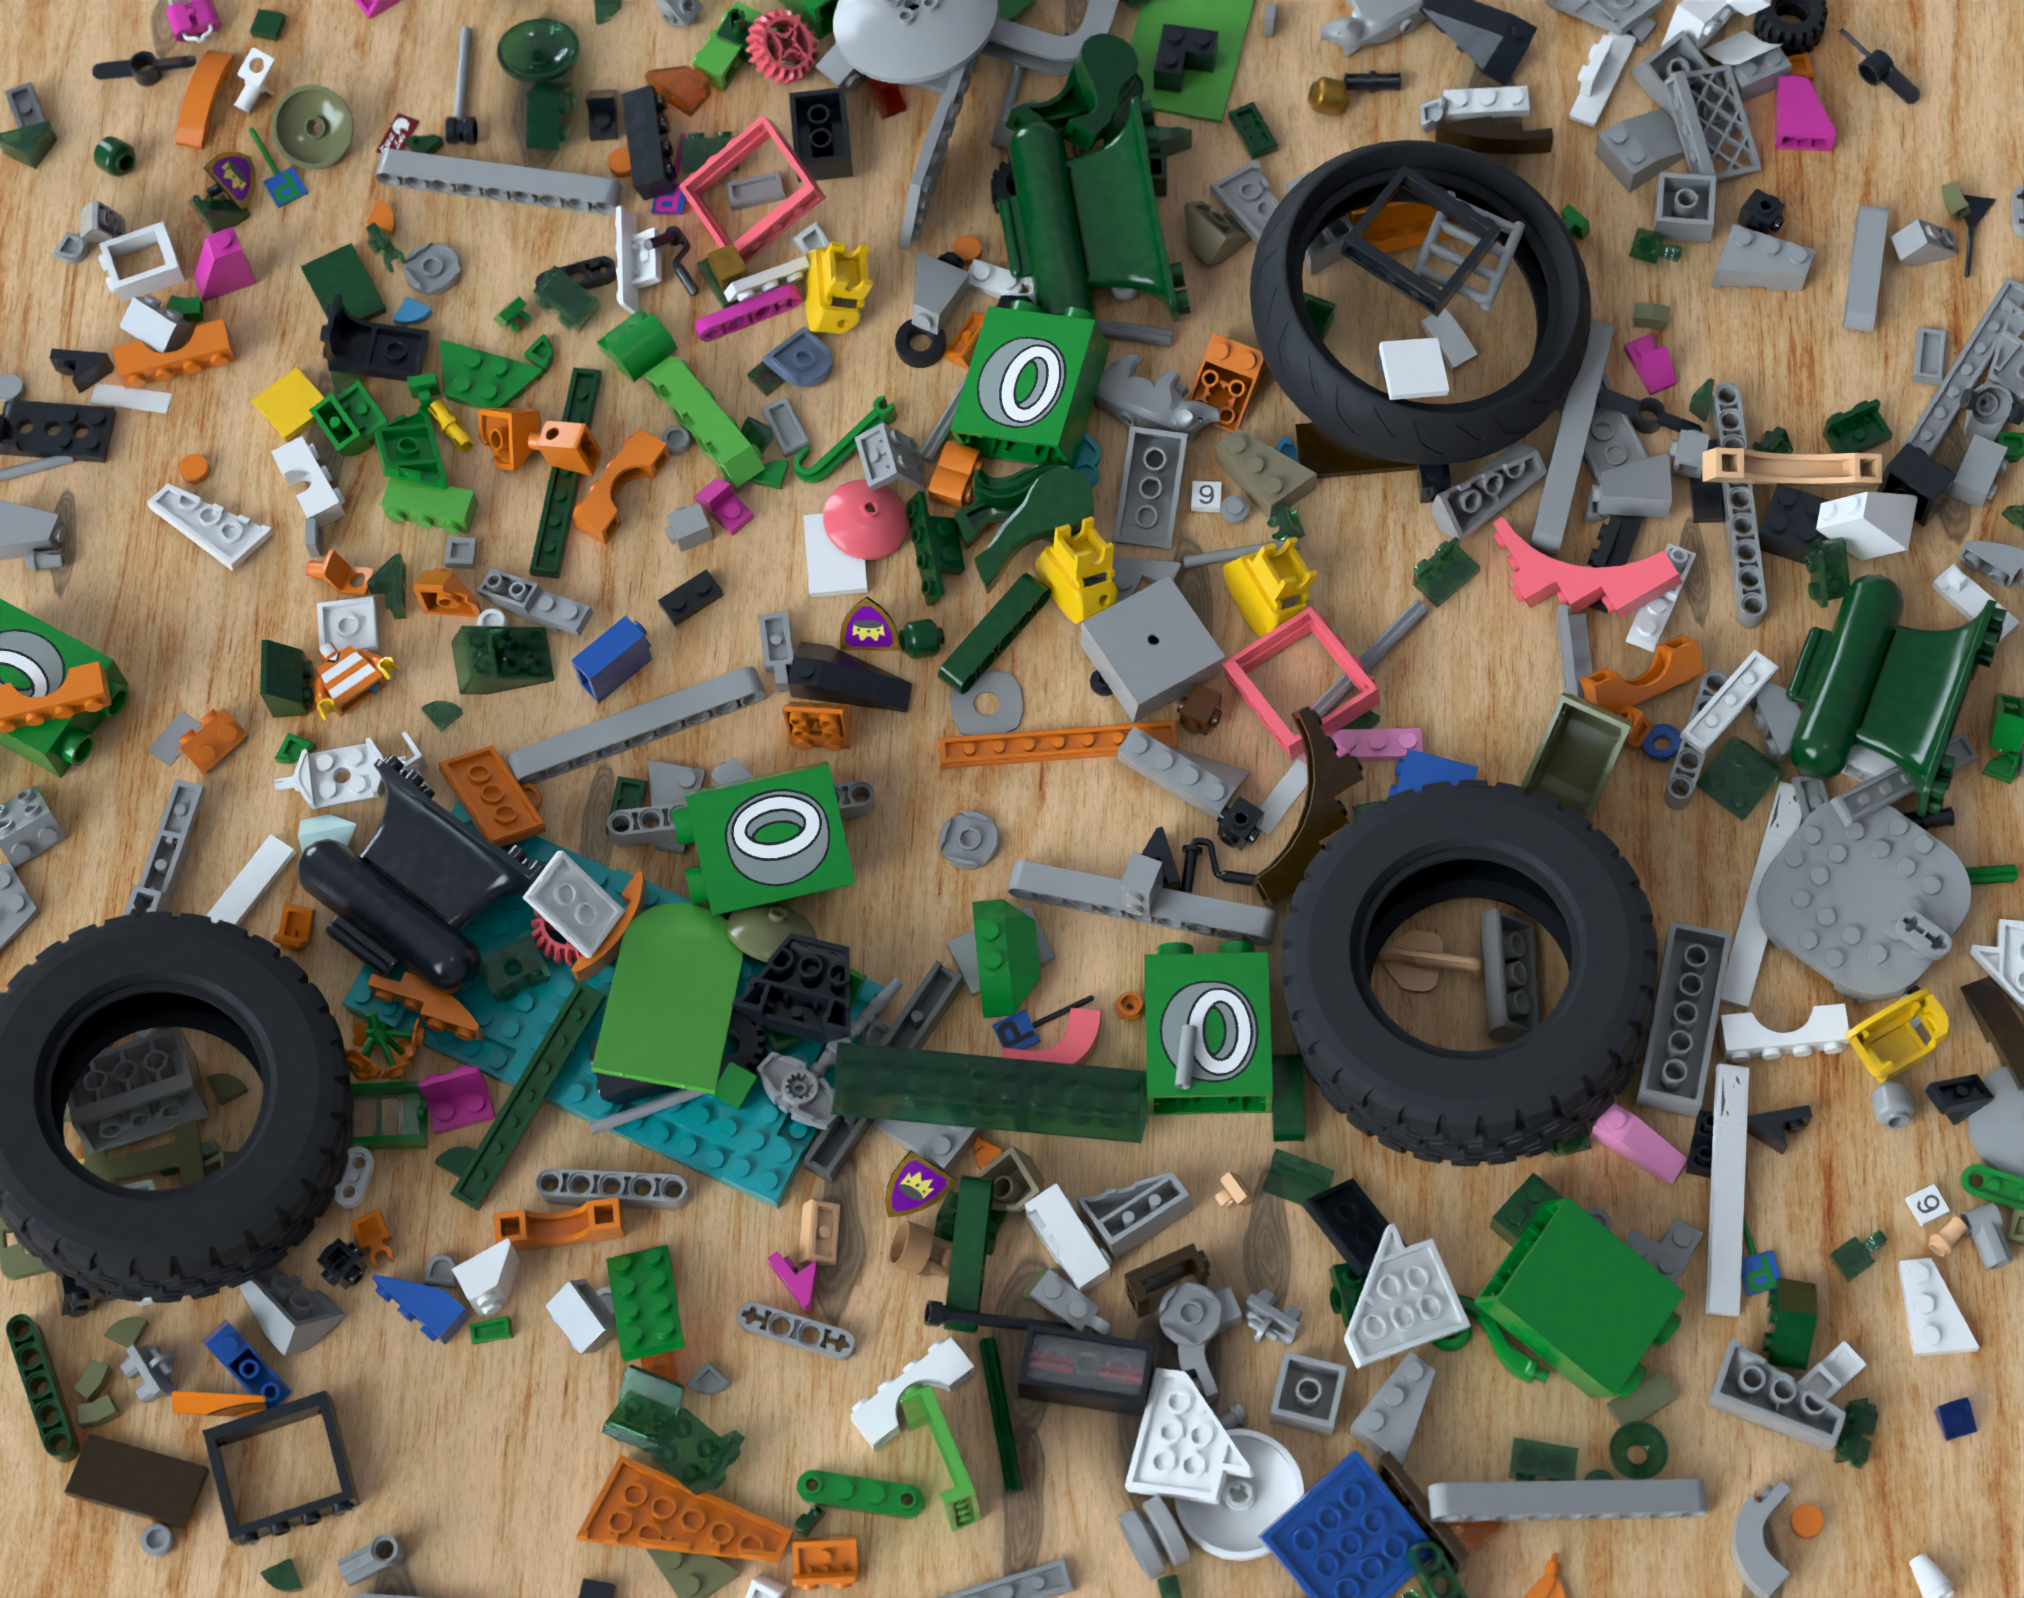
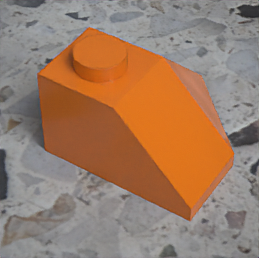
M527 408L478 409L479 438L483 445L489 446L495 455L492 461L496 468L518 471L533 451L528 446L531 432L540 433L542 425L540 410Z
M443 568L423 570L414 583V592L424 614L479 617L482 613L478 600L453 572Z

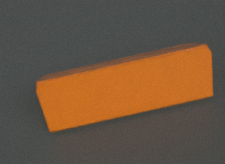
M971 312L945 350L944 358L969 370L986 314Z

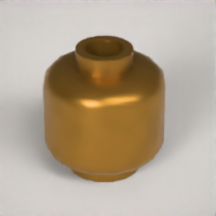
M1324 76L1320 77L1317 82H1312L1308 94V103H1311L1313 111L1331 116H1337L1342 109H1347L1351 99V93L1347 92V86L1344 81Z

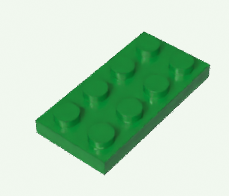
M668 1245L606 1259L620 1354L623 1362L686 1348Z

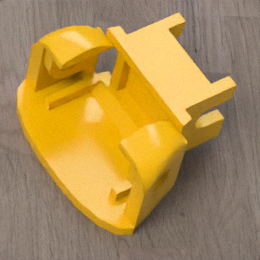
M831 241L828 248L819 247L806 252L805 256L810 267L803 274L806 319L810 332L844 334L855 328L860 322L861 308L865 305L864 299L873 286V280L869 279L867 259L870 245L860 244L853 252L845 250V242ZM832 297L857 300L853 308L831 306Z
M1092 516L1082 519L1081 530L1075 536H1071L1069 524L1055 528L1054 544L1046 546L1035 562L1036 570L1042 583L1052 590L1050 596L1062 612L1076 624H1080L1084 620L1115 605L1118 597L1117 585L1112 577H1115V570L1112 568L1114 545L1112 542L1106 544L1094 529V519ZM1103 572L1107 573L1106 581L1084 587L1083 579Z
M1296 536L1288 538L1277 551H1275L1277 548L1275 543L1262 546L1258 552L1244 555L1223 565V575L1228 590L1242 616L1259 638H1262L1308 608L1305 602L1310 600L1311 595L1308 590L1317 578L1318 572L1316 569L1309 571L1295 548L1298 543ZM1301 595L1295 606L1281 609L1282 602L1280 600Z
M1926 987L1864 1020L1849 1030L1845 1037L1871 1075L1877 1078L1881 1084L1917 1064L1918 1066L1923 1064L1929 1053L1947 1040L1950 1032V1022L1945 1010L1931 990ZM1918 1016L1932 1037L1927 1046L1910 1024V1021Z

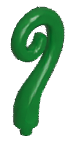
M1457 1294L1464 1312L1476 1319L1482 1326L1496 1356L1505 1369L1513 1376L1529 1384H1532L1534 1379L1546 1383L1550 1371L1539 1367L1540 1360L1518 1351L1509 1340L1502 1325L1474 1303L1475 1299ZM1470 1326L1466 1330L1458 1332L1453 1338L1444 1337L1431 1343L1443 1351H1457L1465 1347L1470 1341L1472 1327Z

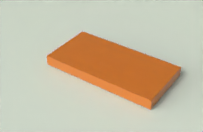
M493 745L439 762V771L481 836L490 843L494 842L499 847L546 832V824Z

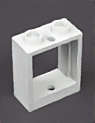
M163 221L99 243L102 254L98 255L99 262L103 271L108 270L110 277L105 278L110 293H116L121 303L131 300L133 297H140L185 281L171 237ZM159 243L166 265L120 280L113 259Z

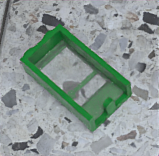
M419 1081L351 1084L354 1128L350 1148L355 1146H362L368 1150L427 1148L428 1103L419 1089Z

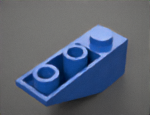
M376 1274L372 1277L378 1286L375 1291L386 1302L389 1303L393 1299L400 1305L397 1309L398 1312L409 1322L416 1319L423 1326L420 1331L432 1342L438 1338L442 1343L446 1344L471 1317L466 1308L444 1289Z
M226 1319L202 1340L208 1349L251 1395L265 1396L266 1410L278 1406L292 1393L287 1385Z

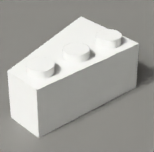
M1683 0L1677 5L1661 47L1683 31L1696 49L1700 51L1729 18L1739 11L1727 4V0Z
M1057 1183L1025 1203L1027 1222L1075 1289L1084 1294L1111 1276L1109 1265L1112 1264L1109 1255L1103 1248L1098 1249L1093 1241L1095 1237L1085 1222L1082 1223L1075 1207L1065 1197Z

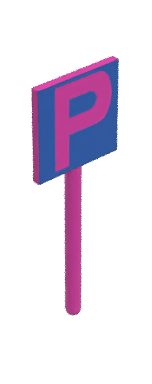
M684 133L680 135L674 166L677 179L686 139ZM677 179L674 180V192L654 198L651 214L684 215L687 198L678 187L680 184H677Z

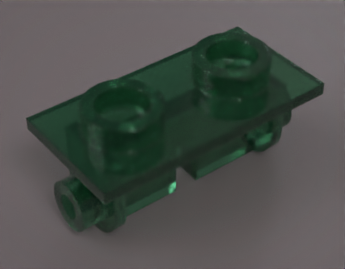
M1867 1398L1848 1401V1405L1844 1409L1846 1416L1841 1434L1835 1444V1463L1850 1461V1466L1862 1469L1863 1464H1866L1868 1461L1872 1442L1862 1438V1434L1874 1435L1879 1413L1876 1411L1877 1406L1868 1403Z

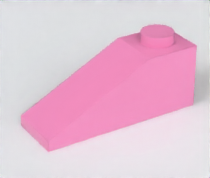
M1615 1103L1598 1118L1590 1136L1671 1186L1688 1161V1158L1641 1119Z

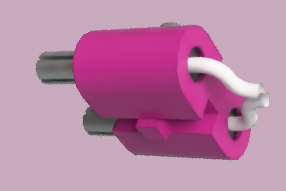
M167 0L169 7L166 9V14L177 41L196 40L200 44L206 41V36L220 28L221 23L212 0H190L191 3L184 4L183 1L173 0L172 2V0ZM197 33H203L201 39L196 36Z

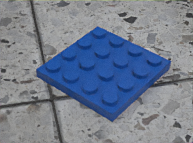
M1353 1450L1258 1535L1260 1540L1308 1598H1389L1414 1575L1407 1561L1409 1547L1416 1542H1432L1357 1450ZM1425 1547L1420 1550L1418 1556L1422 1565H1425L1431 1559L1430 1551Z

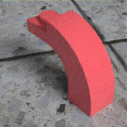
M1070 1008L1067 1032L1057 1045L1043 1051L1003 1048V1069H1008V1072L1017 1075L1031 1072L1032 1084H1049L1073 1075L1088 1062L1097 1047L1101 1031V1011Z

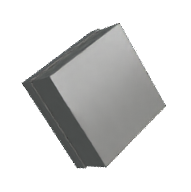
M1169 575L1083 621L1080 628L1082 633L1079 644L1098 672H1100L1104 681L1109 685V688L1133 723L1189 693L1194 683L1203 685L1216 678L1221 664L1224 663L1226 658Z

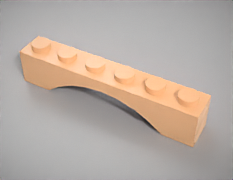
M1720 447L1702 452L1703 482L1779 483L1782 485L1868 488L1882 483V454H1781L1759 452L1744 448Z

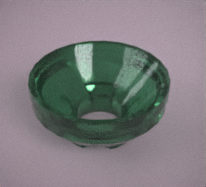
M1641 1421L1626 1423L1617 1429L1610 1440L1609 1456L1611 1463L1616 1471L1627 1479H1651L1658 1475L1667 1463L1669 1450L1666 1438L1660 1430L1649 1423ZM1634 1446L1641 1447L1646 1453V1460L1641 1464L1632 1463L1627 1457L1629 1448Z

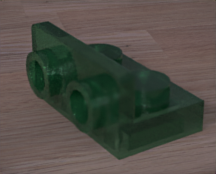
M1842 537L1807 544L1808 555L1805 556V565L1811 575V583H1808V593L1810 599L1814 600L1821 608L1828 607V600L1844 597L1850 586L1846 541Z

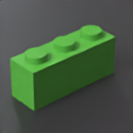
M737 1L731 7V9L739 8V14L742 9L745 13V21L753 24L756 18L763 16V13ZM731 9L725 11L720 25L716 30L711 31L707 44L702 51L699 50L695 54L693 59L696 78L722 91L726 90L747 59L744 48L721 40L716 35Z
M390 477L381 505L386 517L394 522L402 523L408 521L416 523L423 528H442L451 534H458L459 532L469 534L479 503L473 490L448 485L447 489H440Z

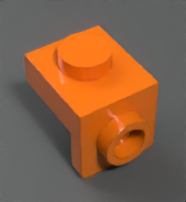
M1626 704L1618 715L1631 720V723H1633L1626 742L1632 747L1639 749L1655 724L1646 718L1647 715L1644 712Z
M290 903L284 904L279 933L273 935L272 941L281 943L282 949L299 951V947L310 945L316 909Z

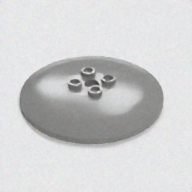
M839 0L833 20L834 36L839 51L845 60L857 71L870 78L898 84L930 81L956 71L981 52L996 28L999 2L998 0ZM912 5H920L915 10L908 9Z

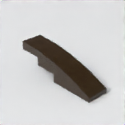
M1492 116L1436 123L1435 142L1489 154L1526 155L1551 153L1554 138L1552 128L1523 131L1522 122L1494 126Z
M1990 976L1961 986L1960 989L1986 1042L1992 1043L2002 1066L2008 1067L2018 1090H2023L2024 1027Z

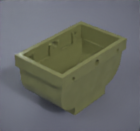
M1563 692L1556 704L1521 787H1524L1525 793L1528 794L1536 791L1561 802V808L1570 807L1591 821L1633 723H1631V720L1580 697Z

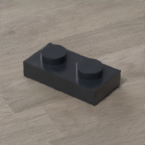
M706 569L660 598L658 603L673 625L677 626L724 595L722 589Z

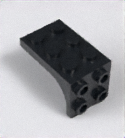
M335 293L333 302H328L327 325H322L320 341L325 343L323 358L327 359L329 371L407 381V377L421 375L430 340L429 330L364 321L352 315L345 308L342 294Z

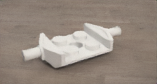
M365 738L366 744L309 754L307 749H304L294 771L295 774L292 777L274 779L275 790L277 792L294 788L301 793L311 809L378 798L383 793L385 785L380 774L375 769L374 763L378 759L384 762L387 758H383L370 738ZM406 756L397 757L402 763L407 761ZM341 772L351 774L349 780L345 783L335 782L336 776Z

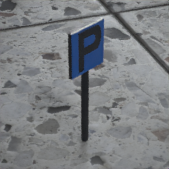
M1092 995L1085 997L1031 1023L1024 1009L1013 1016L993 1024L992 1027L1003 1048L1024 1050L1041 1042L1035 1028L1070 1012V1008H1079L1093 1001L1094 997Z

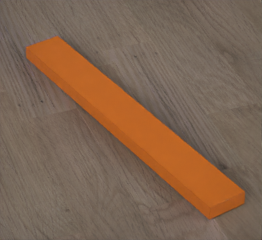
M1176 720L942 737L939 738L941 769L1117 756L1119 747L1133 726L1163 744L1179 748Z

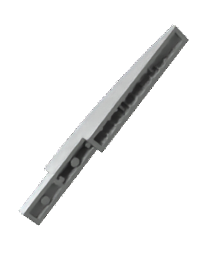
M175 779L139 885L133 886L124 915L133 914L134 918H140L144 912H168L190 851L188 841L206 792L203 785Z

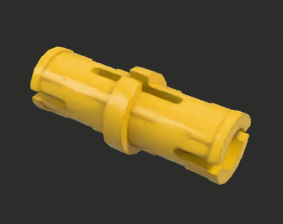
M442 399L434 401L430 405L431 407L428 408V411L439 423L440 431L444 436H448L460 453L470 450L475 442L465 431L461 419L452 414Z

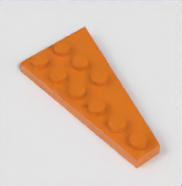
M620 1455L576 1538L577 1541L780 1563L794 1536V1530Z

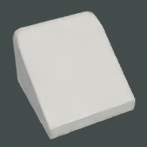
M817 222L810 224L790 239L804 256L808 251L819 247L828 248L830 245V241Z
M759 1573L752 1580L745 1598H783L788 1586L765 1574Z

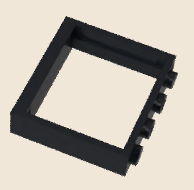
M1403 165L1344 238L1340 254L1438 317L1495 245L1501 228L1492 219L1483 217L1472 210L1471 206L1466 202L1459 201L1449 195L1443 187L1432 184L1418 171L1411 170ZM1401 187L1481 238L1441 290L1361 238Z
M326 1390L203 1430L229 1539L236 1545L241 1544L243 1546L250 1543L254 1545L260 1541L259 1538L270 1534L273 1537L285 1535L291 1531V1527L300 1524L312 1526L321 1522L322 1517L331 1514L342 1516L345 1515L346 1511L352 1510V1507L360 1505L333 1400ZM322 1414L342 1492L239 1526L220 1447Z

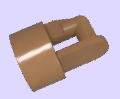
M905 1220L900 1224L893 1237L889 1262L891 1266L922 1276L947 1277L950 1272L953 1243L934 1238L931 1228ZM932 1245L943 1248L940 1261L929 1258Z

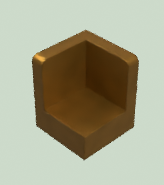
M733 243L708 253L710 268L723 294L731 282L748 277L747 268Z

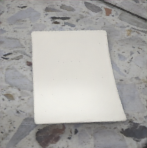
M1744 30L1703 49V51L1719 62L1736 65L1782 44L1766 43Z

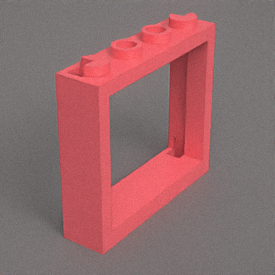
M765 115L756 122H752L739 136L732 138L725 148L719 153L712 155L701 168L689 174L690 177L678 186L718 246L722 248L733 243L744 264L748 263L826 198L779 128ZM772 137L804 185L733 243L701 195Z
M1311 606L1222 664L1226 679L1291 761L1305 752L1300 733L1296 736L1293 735L1247 677L1246 673L1309 632L1313 633L1361 693L1321 719L1323 723L1321 728L1325 735L1330 736L1380 704L1378 691L1381 688L1376 684L1375 678L1372 675L1367 676L1363 671L1364 667L1355 654L1350 655L1347 652V646L1338 633L1334 635L1329 630L1330 625L1325 616L1317 615Z

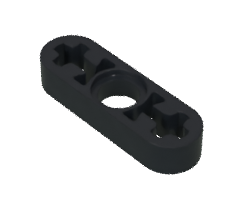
M599 256L542 272L537 276L535 285L541 298L553 300L612 283L617 276L616 267L610 257ZM605 267L607 273L601 274L600 268ZM588 270H591L593 278L589 279ZM574 273L584 275L583 280L579 283H571L568 279ZM560 278H563L564 286L561 285ZM547 282H551V284H552V288H551V289H547V287H546V283H547Z

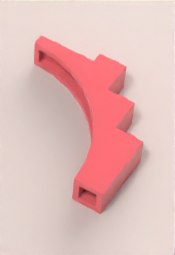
M1503 516L1493 522L1497 530L1493 536L1501 549L1507 547L1511 553L1507 557L1515 571L1511 575L1515 583L1511 589L1519 603L1525 600L1529 608L1556 593L1562 605H1570L1575 614L1602 599L1609 613L1611 614L1615 611L1621 620L1682 584L1679 573L1664 550L1643 560L1621 566L1599 568L1576 566L1552 559L1532 548L1514 532Z

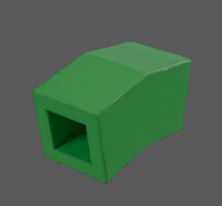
M171 295L166 309L180 312L183 315L182 319L187 322L203 321L204 305L200 297L183 298Z

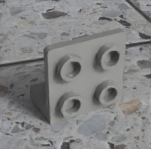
M883 422L854 437L870 489L877 490L898 478L919 490L927 488L924 479L926 473L917 455L919 448L912 437H908L899 432L898 429H894Z

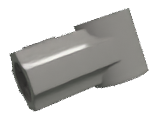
M1994 1203L1961 1213V1219L1968 1227L1966 1234L1970 1239H1974L1986 1270L2003 1267L2014 1260L2002 1232V1217Z
M383 1534L373 1539L371 1544L338 1560V1567L347 1585L352 1587L387 1568L393 1569L400 1566L405 1560L406 1550L401 1542L390 1535ZM393 1544V1554L389 1558L383 1559L382 1550L387 1545Z

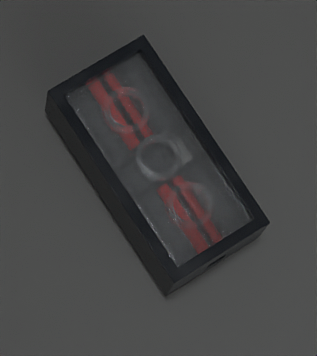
M1029 1324L1018 1380V1397L1143 1417L1154 1363L1155 1344Z

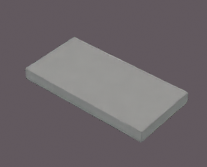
M1603 373L1599 391L1603 389L1614 391L1606 374ZM1566 396L1557 407L1560 415H1562ZM1596 400L1583 459L1596 484H1598L1601 472L1650 457L1628 416L1601 406Z

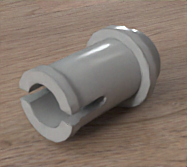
M32 549L31 552H26L27 569H33L34 572H38V569L64 567L63 550L36 552V549Z
M1238 1403L1234 1406H1227L1228 1410L1217 1417L1225 1430L1235 1429L1239 1425L1243 1427L1245 1426L1244 1422L1248 1420L1247 1415Z

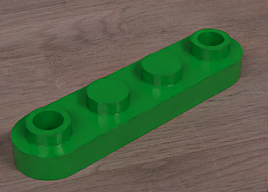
M1979 1164L1970 1165L1962 1172L1960 1178L1961 1186L1968 1194L2010 1208L2024 1210V1178ZM1974 1174L1981 1176L1982 1183L1980 1186L1972 1185L1971 1177Z
M818 1470L806 1471L799 1477L797 1482L799 1496L804 1502L812 1505L902 1519H913L920 1515L924 1508L922 1492L917 1487L909 1484ZM811 1481L819 1483L818 1488L814 1491L807 1489V1485ZM912 1496L914 1499L913 1503L908 1506L903 1505V1497Z

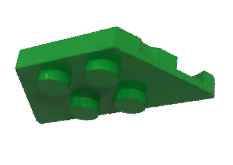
M442 339L440 341L444 393L446 399L478 409L508 408L513 400L518 399L526 392L525 388L536 378L540 380L544 375L543 368Z
M427 405L418 407V413L408 418L403 414L392 422L375 427L374 437L385 476L447 489L448 480Z

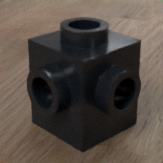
M1756 188L1741 207L1737 223L1745 228L1766 235H1770L1772 231L1777 233L1785 221L1783 217L1785 205L1777 197L1768 195Z
M1240 796L1231 808L1225 807L1217 819L1219 823L1217 835L1220 836L1221 841L1227 846L1237 847L1242 851L1247 843L1252 845L1262 831L1259 827L1263 822L1265 812Z
M339 1237L333 1244L327 1246L316 1260L324 1270L320 1275L333 1287L339 1284L345 1290L350 1285L354 1286L359 1283L365 1275L364 1271L368 1268L362 1260L365 1254L352 1242L347 1246Z

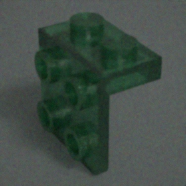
M628 1365L624 1371L617 1406L604 1422L602 1434L640 1448L647 1453L660 1456L675 1436L685 1387L678 1382L635 1365Z
M680 1408L675 1412L653 1448L651 1457L697 1496L712 1489L716 1490L723 1484L726 1479L724 1473L728 1466L739 1457L741 1453L739 1448L745 1437L737 1430L719 1437L689 1410Z

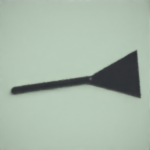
M1963 195L1971 211L1970 214L1964 217L1969 227L1965 277H1969L1971 272L1974 228L1996 201L1993 198Z

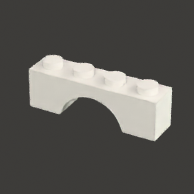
M1845 1003L1814 1006L1809 1015L1808 1022L1800 1029L1788 1033H1778L1765 1028L1757 1021L1752 1012L1721 1015L1717 1023L1722 1060H1732L1734 1063L1746 1062L1752 1057L1773 1060L1784 1054L1804 1057L1811 1055L1815 1051L1836 1054L1846 1049L1849 1043L1845 1037V1034L1849 1031Z
M952 1337L945 1342L943 1339L937 1341L929 1348V1354L922 1360L915 1359L905 1366L903 1369L904 1373L896 1380H893V1378L888 1379L878 1388L879 1393L870 1400L868 1398L862 1399L852 1408L853 1413L850 1414L852 1423L875 1452L900 1433L898 1424V1412L902 1404L900 1397L905 1395L907 1389L922 1384L923 1387L931 1385L952 1393L976 1374L974 1365Z

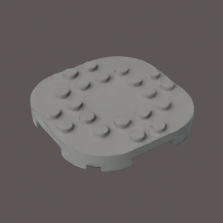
M1829 800L1812 811L1768 866L1757 894L1760 914L1759 921L1765 934L1781 951L1786 949L1835 984L1833 989L1854 999L1860 998L1870 1001L1871 999H1891L1912 988L1934 961L1904 942L1897 935L1895 925L1899 917L1907 911L1918 912L1946 931L1952 938L1968 913L1971 901V885L1967 871L1958 856L1943 842L1892 806L1888 805L1845 827ZM1914 921L1906 923L1905 930L1908 932L1913 929L1916 930V923ZM1941 940L1931 941V948L1936 951L1937 948H1941Z

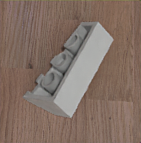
M1517 441L1467 481L1437 494L1430 510L1440 532L1462 541L1548 472L1538 450Z
M1133 726L1117 751L1118 761L1216 821L1223 809L1229 807L1251 773L1238 767L1163 744Z
M1732 1337L1707 1405L1831 1452L1837 1443L1846 1413L1811 1389H1806L1794 1381L1795 1378L1785 1372L1782 1373L1767 1363L1766 1359L1757 1353H1752L1743 1347L1742 1343Z

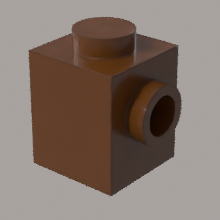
M1194 683L1188 697L1183 696L1177 707V712L1180 713V725L1188 732L1193 734L1202 733L1207 736L1211 726L1216 728L1222 715V711H1220L1222 694Z

